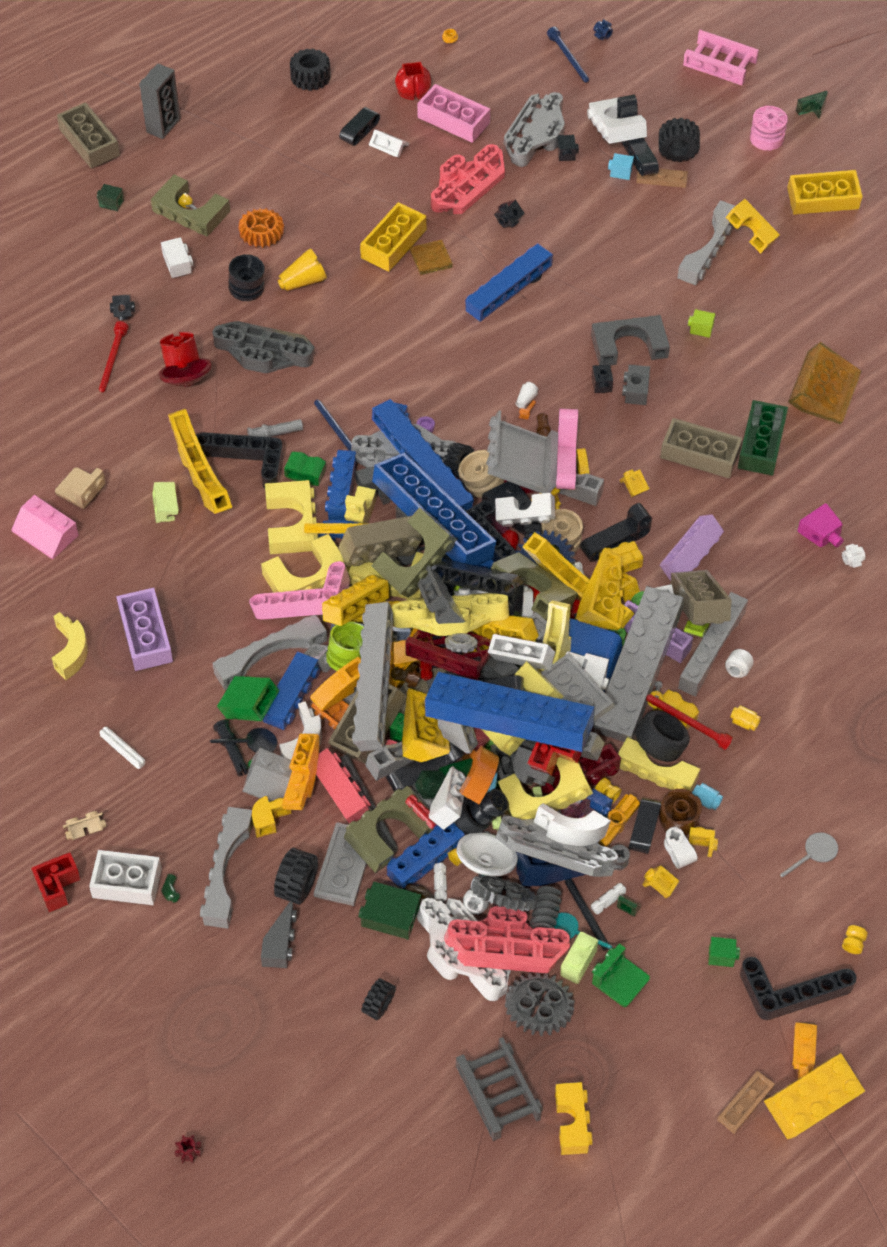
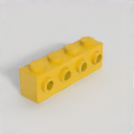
M369 575L365 579L354 583L351 587L342 590L337 595L331 596L330 599L322 603L323 621L342 626L363 614L367 604L385 601L389 598L388 580L377 578L375 575Z

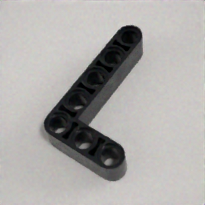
M635 94L617 98V118L637 116L638 103ZM644 138L621 141L628 155L634 156L633 163L641 176L659 173L658 161Z
M208 432L196 434L206 457L263 461L261 470L263 488L265 489V484L279 483L283 461V446L279 438Z
M442 560L432 566L444 583L508 596L509 616L522 617L524 581L520 576L451 560Z
M745 958L740 970V977L758 1016L763 1020H771L847 995L852 992L857 979L855 972L846 968L773 991L762 964L757 958ZM746 968H752L755 972H749ZM845 979L849 981L850 984H845L841 980ZM755 986H760L763 990L759 991L755 989ZM822 986H828L831 990H825ZM802 992H808L811 996L807 997ZM787 998L791 1000V1003H786L783 999ZM763 1005H769L772 1009H766Z

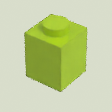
M695 309L693 316H690L688 326H691L690 334L710 338L714 326L715 313Z

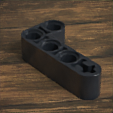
M484 500L466 512L496 540L494 555L491 558L493 562L515 554V550L491 525L495 520L496 506L494 502Z
M636 503L629 508L626 519L584 539L579 548L590 562L597 561L604 548L613 549L621 543H630L645 537L650 532L652 516L641 503Z
M449 741L450 752L448 754L424 762L414 760L385 778L393 792L397 789L402 790L406 786L411 787L415 783L438 772L440 767L456 762L466 753Z

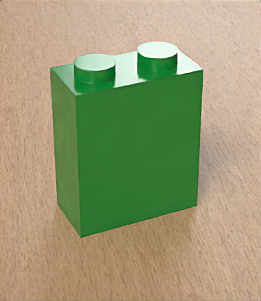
M234 676L217 708L226 719L262 721L280 690L270 678Z

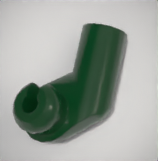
M167 874L161 892L167 901L177 903L180 899V894L174 888L177 877L173 874Z

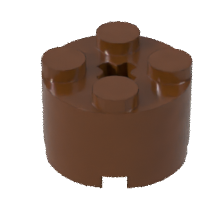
M674 789L668 792L661 802L659 821L664 831L667 832L668 829L677 827L683 831L684 835H688L690 827H698L702 811L700 799L691 794V791L687 789Z

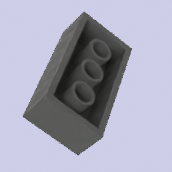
M157 63L148 75L140 81L139 87L146 132L164 139L181 118L175 70Z

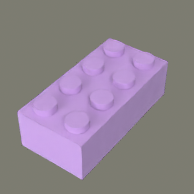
M154 588L116 596L135 671L173 662L171 648Z

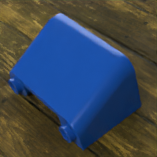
M570 618L568 635L571 637L570 652L585 656L587 653L609 659L606 678L609 679L610 683L622 651L621 637L615 632Z

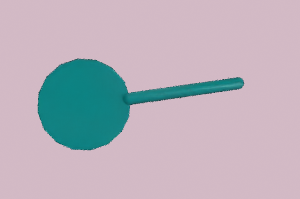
M558 913V918L555 919L557 924L554 928L566 931L570 939L575 935H579L580 931H578L579 927L576 918L569 913ZM598 940L599 945L608 949L612 948V945Z

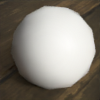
M468 890L463 897V905L471 914H480L488 908L489 902L483 901V898L477 897V894H473L471 890Z

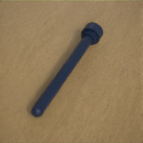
M555 26L549 28L546 33L548 38L557 43L581 79L587 83L589 77L560 38L561 33L559 29Z
M318 399L315 400L314 405L348 451H351L352 442L322 402Z

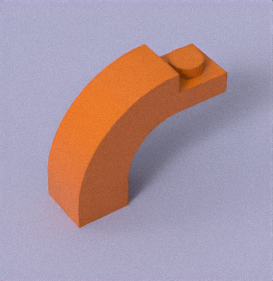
M480 746L478 751L473 749L470 754L473 764L459 790L462 795L478 804L481 803L489 789L499 763V756L483 746Z

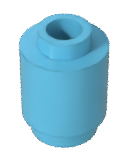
M704 783L700 786L696 785L692 792L694 796L700 799L702 806L710 810H717L723 800V796L720 795L719 791Z

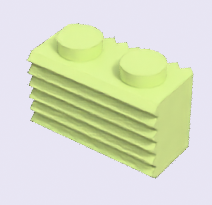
M580 932L561 965L560 975L576 984L580 983L589 963H591L593 956L597 953L598 940L584 932Z

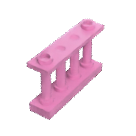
M699 30L697 41L699 45L695 51L686 50L683 65L743 85L746 75L745 67L748 62L756 64L759 50ZM704 47L713 49L709 56L700 54ZM719 52L728 54L724 62L715 59ZM734 57L743 59L739 66L730 64Z

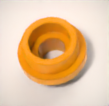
M446 29L442 39L446 43H454L458 40V34L454 29Z

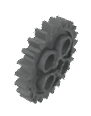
M478 875V877L475 876L470 886L473 894L483 898V901L515 911L518 909L523 912L524 910H533L538 899L537 895H534L535 892H531L530 889L517 882H510L509 879L504 880L501 877ZM502 890L507 891L505 896L501 895Z
M528 973L527 979L521 975L520 980H514L513 986L510 985L506 993V1014L511 1015V1022L517 1020V1028L524 1026L523 1032L530 1029L532 1035L539 1031L540 1036H543L544 1031L551 1035L554 1029L558 1033L560 1027L565 1028L567 1022L571 1021L574 1012L575 1001L572 1000L573 993H568L569 986L562 987L563 980L556 982V976L549 979L548 973H545L543 977H540L539 973H536V977ZM548 991L544 996V1001L540 1003L544 992ZM539 1005V1007H538V1009H537V1013L535 1014L534 1017H531V1016L534 1014V1012H535L536 1006Z

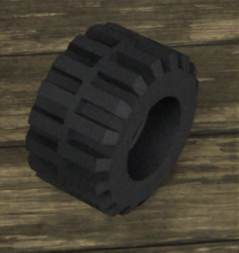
M307 48L299 50L298 53H294V56L290 58L291 81L297 88L307 89L308 91L313 89L319 90V88H323L324 85L329 83L331 76L330 61L326 53H322L321 50Z
M672 118V120H667L666 123H663L659 129L658 140L661 155L674 162H683V160L687 161L689 158L695 157V154H698L700 149V130L698 125H695L694 121L690 122V119Z
M294 847L291 848L283 857L277 871L274 883L275 896L298 905L303 903L315 881L318 869L317 856Z

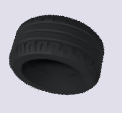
M664 711L648 712L640 721L635 731L636 739L641 748L653 758L665 762L677 760L688 747L690 741L685 726L677 718Z

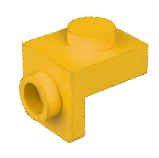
M690 827L688 842L691 845L707 846V857H712L713 850L717 851L718 839L714 838L715 830H708L703 827Z

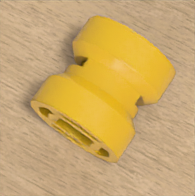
M606 777L595 787L597 791L612 799V804L618 799L622 791L619 787L613 786Z
M850 925L847 928V938L844 939L842 948L851 954H861L864 947L863 942L866 941L868 932L862 927Z

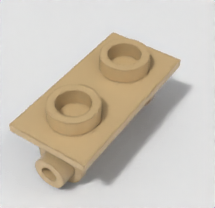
M97 811L86 814L84 819L78 820L76 817L67 820L66 825H63V829L68 828V831L65 832L67 840L71 839L73 841L74 839L86 836L83 829L86 827L89 834L102 831L106 827L105 820H100V817H103V813L98 814Z

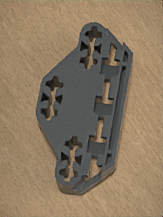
M240 321L221 324L213 329L214 346L217 349L228 351L244 369L270 373L291 366L306 368L313 364L315 347L304 335Z

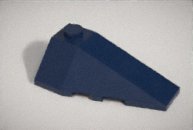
M516 852L518 857L516 871L522 886H544L586 875Z

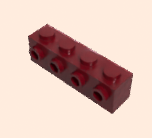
M611 744L602 748L598 761L584 757L579 760L589 785L595 786L603 778L612 777L620 770L621 757ZM560 771L551 775L555 777L553 785L546 783L545 786H542L541 791L545 796L551 794L558 787L561 778Z

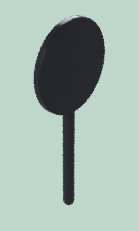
M255 728L248 732L246 739H211L210 743H247V746L255 753L259 748L273 752L277 747V738L267 729Z

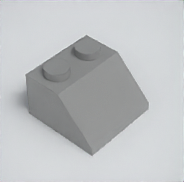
M259 748L252 758L242 792L258 798L267 796L269 802L277 798H284L292 773L289 767L291 760Z

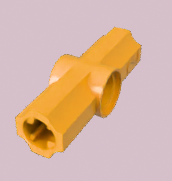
M625 794L618 805L609 811L607 819L610 820L606 836L597 842L601 846L608 848L615 837L624 830L625 824L639 808L640 802L635 796Z

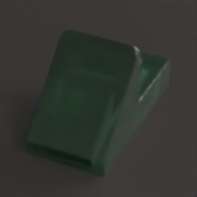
M827 90L798 99L796 113L802 115L813 111L818 119H820L826 105Z

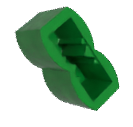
M291 452L284 467V476L294 481L309 480L310 485L319 486L326 471V461L320 457H308L303 452Z

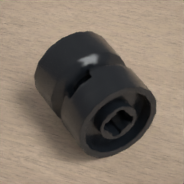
M492 789L485 794L480 804L476 802L471 804V814L479 824L488 825L509 810V802L500 790Z

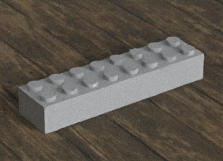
M646 586L605 693L612 700L615 707L594 722L595 733L625 742L627 737L635 739L636 727L642 720L648 704L646 696L654 688L684 607L683 597Z

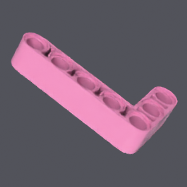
M560 408L556 489L575 490L578 409Z
M334 562L328 568L324 588L257 594L249 600L255 617L261 620L323 614L322 603L330 599L331 596H335L342 592V590L347 589L350 577L343 562Z

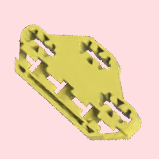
M497 593L452 596L466 622L438 624L436 622L435 611L432 613L427 608L423 598L405 600L392 605L394 626L397 628L413 627L438 636L456 633L466 634L490 621L507 619L509 617L508 596Z

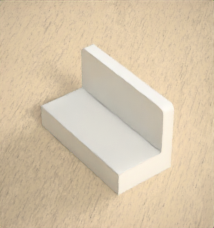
M374 130L369 146L398 158L403 146H409L408 142L379 130Z

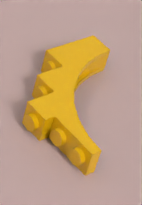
M182 409L168 414L182 463L188 468L193 485L199 489L204 506L214 514L232 508L227 490L216 478L201 449L187 410Z
M534 532L523 546L525 551L542 569L578 593L577 597L581 600L590 580L566 560L548 540ZM621 604L624 607V615L620 628L623 629L634 613Z

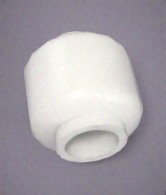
M736 649L731 652L725 667L731 676L743 678L749 673L754 660L749 652Z

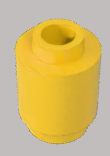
M741 705L738 708L735 707L730 716L733 719V724L748 731H755L761 720L758 713Z

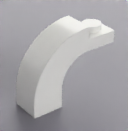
M306 701L298 703L299 715L304 726L302 734H318L320 746L322 732L319 715L314 716L312 708L307 707ZM298 738L279 745L282 757L292 760Z
M542 803L538 807L534 823L547 830L546 836L552 840L567 845L587 846L599 842L606 836L610 820L596 811H592L583 818H570Z

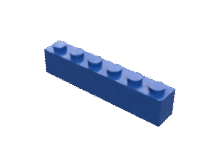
M538 243L534 247L529 248L525 254L516 258L512 264L506 266L499 274L493 276L490 281L485 285H481L476 292L470 294L465 299L466 312L481 322L552 266L553 254Z

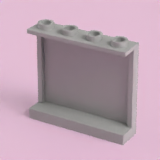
M499 410L495 417H491L489 422L491 427L488 435L490 443L487 449L489 457L486 462L488 474L542 494L550 493L555 487L557 479L558 432L551 430L547 437L502 421L501 411Z

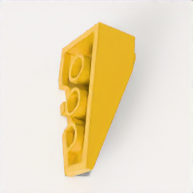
M604 548L580 601L576 619L603 629L619 630L624 615V607L621 606L623 590H620V579L622 578L621 557L607 548Z
M409 688L407 690L402 737L403 757L424 762L448 754L450 752L449 741L443 737L438 727V720L425 716V698L427 694Z

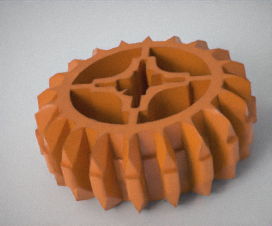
M253 208L252 212L247 211V214L242 215L238 229L244 243H248L249 246L254 245L255 248L258 246L263 248L266 245L268 247L271 244L276 245V242L280 241L284 233V224L282 217L278 212L275 213L273 209L269 211L267 208H259V210Z

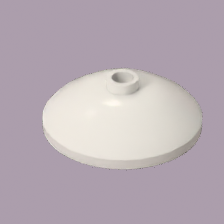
M470 833L463 836L457 845V855L462 863L470 870L484 876L496 877L508 874L514 870L517 864L518 857L516 851L506 847L492 834Z

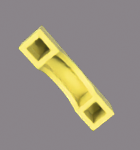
M628 737L618 753L621 757V770L632 772L642 779L655 782L660 787H666L671 790L687 789L692 792L699 778L700 768L683 761L672 767H661L652 763L639 743Z

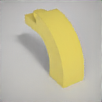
M358 486L355 497L347 495L345 500V519L356 523H367L376 503V490Z
M59 612L54 616L56 627L69 641L61 652L52 657V661L56 671L67 680L83 666L87 657L88 646L81 623L78 620L72 623L69 617H64Z

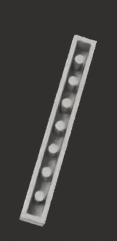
M388 602L367 604L365 613H363L364 629L361 630L363 642L362 646H360L361 663L358 664L360 677L357 680L358 697L355 699L357 712L354 715L355 732L352 734L353 743L356 744L360 752L384 749L394 622L392 608Z

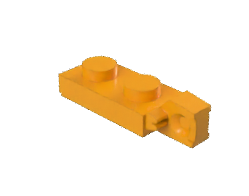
M795 1023L792 1066L793 1069H798V1079L814 1069L817 1025Z

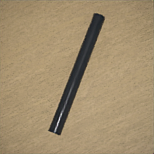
M566 880L564 882L596 939L609 944L573 880ZM601 946L603 951L609 950L608 948Z

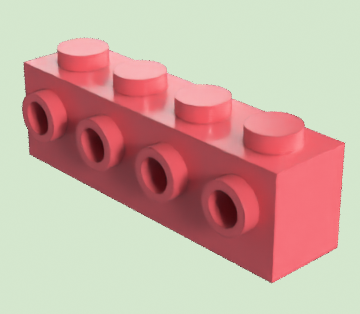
M326 748L319 753L316 775L348 823L354 820L357 822L369 810L368 807L371 804L365 795L360 797L358 792L361 789L355 780L352 783L348 778L351 775L345 766L343 768L340 767L339 764L342 761L336 752L331 754L329 749Z

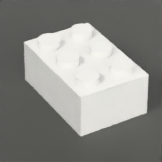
M98 850L89 886L92 898L154 905L162 870L160 858Z

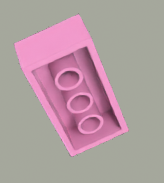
M435 84L418 102V118L473 143L490 124V108Z

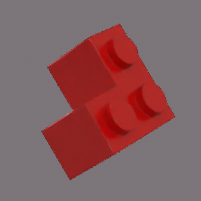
M536 742L527 764L532 769L552 775L559 757L578 763L582 752Z
M70 852L31 868L49 913L68 905L62 887L81 880Z

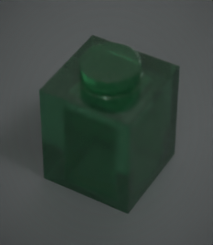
M103 184L101 190L97 192L99 207L118 212L124 202L123 188Z
M422 770L415 783V788L423 799H434L446 776L442 771Z

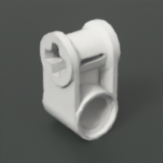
M677 827L668 829L664 840V847L675 867L680 869L696 862L697 854L683 831Z

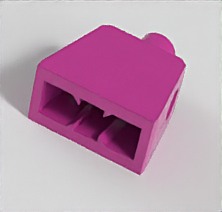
M826 503L799 522L798 532L819 547H823L831 542L837 548L844 541L840 536L843 526L842 522Z

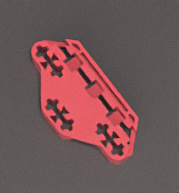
M490 144L477 153L473 161L466 162L465 157L462 155H454L440 167L439 187L431 193V209L434 212L440 213L443 211L448 212L453 208V214H463L505 177L502 150L497 145Z
M499 906L491 907L487 917L481 921L452 920L444 936L445 943L449 947H454V951L459 952L457 959L464 966L549 973L555 967L557 961L568 953L570 948V937L566 931L543 927L533 929L526 923L528 916L525 911L523 912L519 909L515 911Z

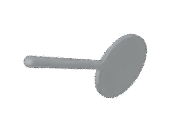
M826 833L812 834L805 844L808 855L785 870L780 876H786L809 858L817 862L833 860L838 853L836 840Z

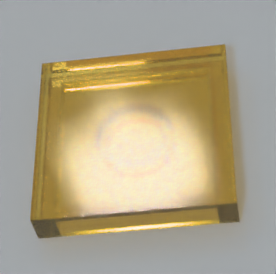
M442 240L410 247L411 256L420 275L453 268V263Z

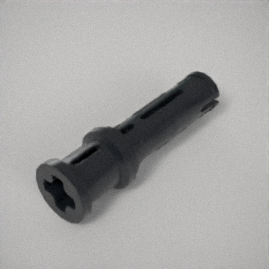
M228 719L216 722L213 725V729L218 733L220 739H237L236 734L230 728L231 723ZM220 743L226 748L239 777L243 776L242 770L244 775L248 774L249 768L237 744Z

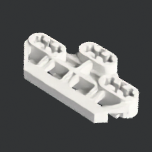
M433 898L424 899L420 905L417 919L430 935V948L427 953L430 963L448 980L455 979L458 974L469 976L470 981L487 1000L496 1001L505 995L508 989V979L511 970L464 966L457 959L459 952L454 951V947H449L444 941L447 927L452 920L477 921V919L460 900L448 898L447 903L444 904L441 900L437 902Z

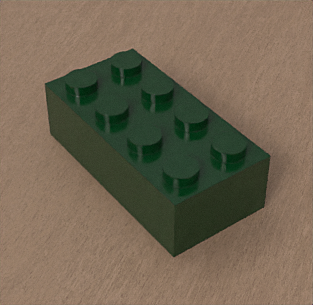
M756 400L752 401L737 469L774 475L788 407Z

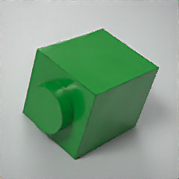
M711 937L708 965L734 967L735 960H739L740 947H736L737 939Z

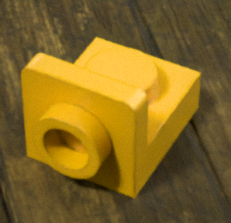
M631 469L623 473L624 477L619 480L620 483H625L631 497L649 490L640 469L635 472Z
M622 572L620 590H623L622 597L624 602H627L628 600L631 601V598L640 590L636 578Z
M658 866L654 869L650 868L646 872L642 885L644 887L651 885L662 896L668 898L679 880L664 867Z

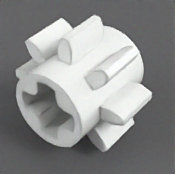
M854 544L845 546L846 550L842 552L844 563L850 567L853 566V568L862 566L861 561L865 560L863 548Z

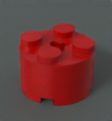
M179 332V336L170 334L160 340L165 366L185 368L188 366V363L199 360L200 357L193 333Z

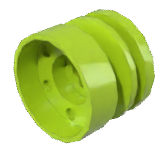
M347 622L342 626L335 625L332 628L326 652V661L331 668L338 671L358 656L361 659L360 646H362L363 642L361 630L364 629V626L355 622Z

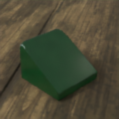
M620 895L617 908L635 917L641 908V904L625 895Z

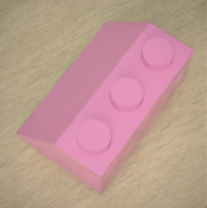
M36 495L21 507L12 527L13 533L51 559H54L79 536L76 522Z

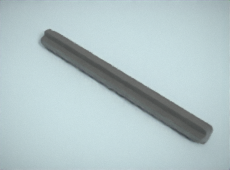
M348 755L341 756V767L345 766L351 775L348 779L351 783L355 780L361 789L358 794L360 797L365 795L371 804L368 807L369 810H374L376 806ZM382 820L376 825L377 833L395 854L398 851V847Z

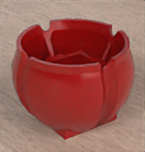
M421 62L404 63L396 74L395 84L401 97L407 100H414L417 97L419 100L430 90L432 79L429 71Z

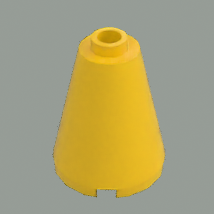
M309 249L278 276L279 280L277 282L282 290L285 288L286 291L324 281L327 279L321 263L318 262L317 256L312 249Z

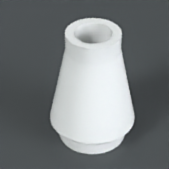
M531 382L523 384L515 403L516 406L525 408L537 396L538 387Z

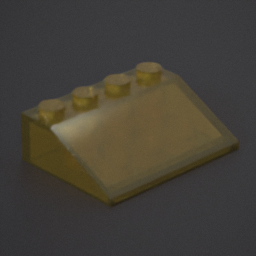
M819 342L808 350L788 402L801 412L841 424L856 388L861 370L822 342Z

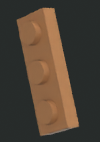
M659 169V173L641 176L637 172L636 183L686 188L688 171Z
M757 1071L719 1115L717 1121L735 1134L771 1092L775 1084Z

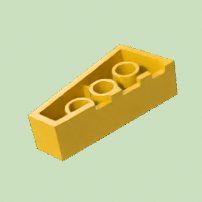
M509 616L505 620L490 621L470 631L473 634L492 640L493 634L532 642L539 636L532 618ZM483 645L479 646L480 650L489 649V646ZM474 648V651H468L467 653L476 652V649Z

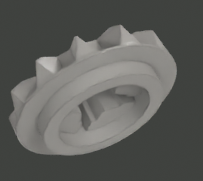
M456 633L448 636L445 639L446 648L451 649L452 652L467 653L468 651H474V648L477 647V640L468 634Z

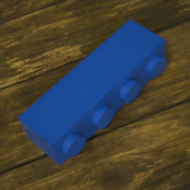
M300 652L295 654L277 685L280 691L263 719L264 723L285 730L287 725L293 722L294 713L298 709V703L303 702L304 695L308 694L311 690L312 681L317 679L320 674L318 659Z

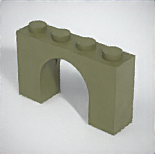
M174 174L151 198L152 211L208 237L230 213L229 199L215 193L204 206L193 210L184 209L178 205V200L183 194L189 193L188 180Z
M420 507L408 520V523L424 539L425 551L421 560L413 566L403 567L392 555L383 551L371 565L401 595L408 598L416 593L420 579L427 577L428 571L426 567L428 565L432 567L441 562L442 557L453 548L457 540L428 511Z
M519 552L494 562L491 567L492 570L518 575L523 579L524 584L541 592L537 594L531 610L537 612L545 620L548 619L549 603L552 600L570 604L571 609L578 594Z
M408 786L402 790L397 789L387 801L383 799L374 810L366 811L357 822L354 820L346 827L344 839L375 874L387 866L394 856V852L377 833L376 825L380 821L385 819L399 820L406 824L419 839L424 834H429L434 830V828L430 829L426 825V821L423 822L413 811V808H410L405 803L410 795L413 794L417 797Z

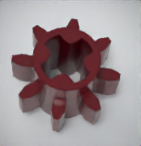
M182 1135V1140L175 1142V1146L178 1148L174 1152L175 1156H181L183 1164L185 1161H191L193 1164L196 1156L201 1157V1152L197 1149L201 1148L202 1145L200 1141L195 1143L194 1135L191 1138Z

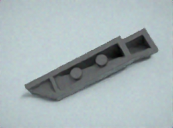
M428 565L426 567L428 575L425 579H420L418 587L427 608L432 613L435 611L436 622L438 624L466 622L440 575Z

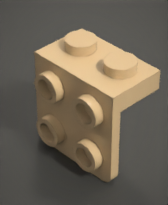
M74 468L55 489L56 495L84 509L106 484L103 470L96 468L92 474H89L79 468Z

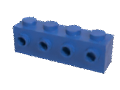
M338 450L337 457H333L332 467L335 469L330 473L332 486H328L327 496L330 498L329 501L325 502V512H328V520H346L345 500L347 495H352L357 465L356 451Z
M454 823L445 829L437 825L429 834H424L415 845L407 847L401 856L393 858L388 863L387 876L400 889L404 890L407 884L416 883L434 869V864L441 863L448 858V852L457 848L459 840L465 834Z

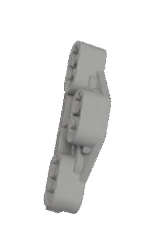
M560 93L546 94L543 99H540L539 94L531 95L504 136L503 143L511 162L519 167L527 166L534 156L536 149L540 146H543L548 151H553L557 148L558 135H564L565 126L561 113L563 96ZM541 104L542 107L539 109L536 108V105ZM532 115L531 119L533 121L531 123L526 122L529 116ZM521 129L523 134L522 138L517 137ZM511 144H513L512 149H514V153L510 149Z
M412 424L415 429L420 431L423 439L430 443L432 450L439 454L442 462L446 460L444 456L448 454L446 452L447 449H450L449 446L457 442L442 440L422 426ZM381 430L370 436L357 435L352 439L351 451H356V461L366 468L374 467L375 464L400 454Z
M512 816L502 818L496 838L509 849L589 876H612L618 859L616 851L601 846L599 843L587 846L563 844L546 836L547 830L534 823V819L521 820Z

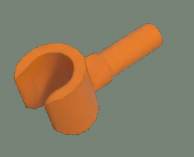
M533 400L527 409L520 408V419H529L530 411L536 404V401Z

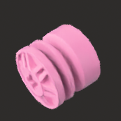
M764 106L757 109L753 114L750 132L752 144L759 149L769 151L782 146L787 125L786 113L775 106Z

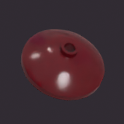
M199 358V360L188 363V366L185 368L165 366L160 370L159 377L160 380L167 384L190 387L210 372L212 364L206 358Z

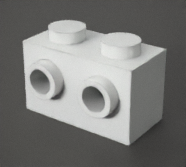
M181 237L161 242L162 254L171 277L174 278L192 273V257L187 255L189 253L186 243L183 244Z

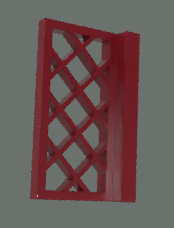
M418 629L413 637L409 636L405 641L406 656L460 676L478 680L481 669L491 657L488 653L489 649L480 650L479 646L486 645L490 647L491 640L468 632L466 634L477 640L476 652H463V655L452 652L451 649L436 646L444 644L446 647L445 636H441V639L432 640L430 636H435V634ZM427 637L428 641L424 642L418 639ZM480 657L481 660L479 662L471 658Z

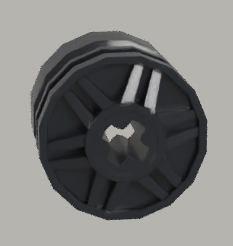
M243 254L236 256L229 263L228 289L234 298L241 301H252L263 294L265 266L258 257Z

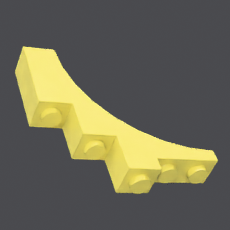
M554 600L549 603L548 619L542 643L549 645L555 651L552 664L564 657L567 651L570 652L571 637L568 636L570 604Z

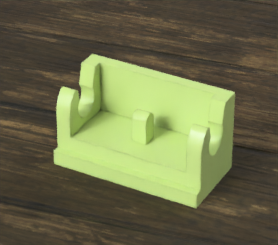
M154 482L152 496L156 523L174 521L175 516L168 515L178 514L175 483Z

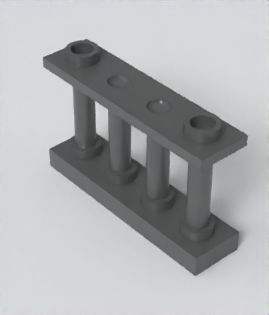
M503 1037L499 1038L498 1050L476 1060L467 1061L464 1054L456 1057V1068L493 1141L501 1138L503 1126L531 1113L536 1122L540 1121L541 1111H543L539 1099H534L512 1056L514 1052L510 1043L506 1044ZM504 1057L509 1068L482 1080H476L473 1074L475 1069ZM508 1077H514L518 1087L491 1099L489 1097L485 1098L482 1092L484 1088ZM523 1094L528 1104L527 1106L501 1118L494 1116L492 1110H494L495 1106Z

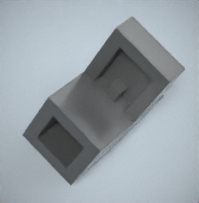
M374 467L355 471L357 486L375 489L383 505L390 503V498L372 482Z
M519 746L513 761V769L517 778L532 786L533 782L545 786L546 783L553 785L555 777L532 769L527 764L532 751Z

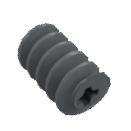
M543 886L537 890L538 899L530 920V925L533 929L536 927L555 929L554 926L557 924L555 919L558 918L559 914L557 912L560 910L559 904L562 902V899L559 897L562 895L560 890L549 886Z

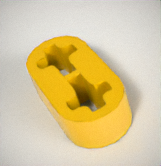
M585 448L576 449L578 475L589 474Z

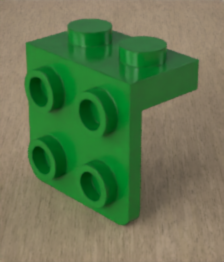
M619 943L615 949L611 948L605 955L606 959L602 964L599 962L592 971V984L622 1007H628L649 982L650 976L625 958L626 948Z

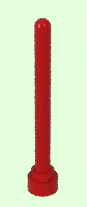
M117 321L114 326L115 338L99 386V391L102 393L106 391L121 339L127 334L129 329L128 324L123 321Z
M651 694L646 696L647 702L714 739L721 749L726 750L733 739L731 735L727 733L719 734Z

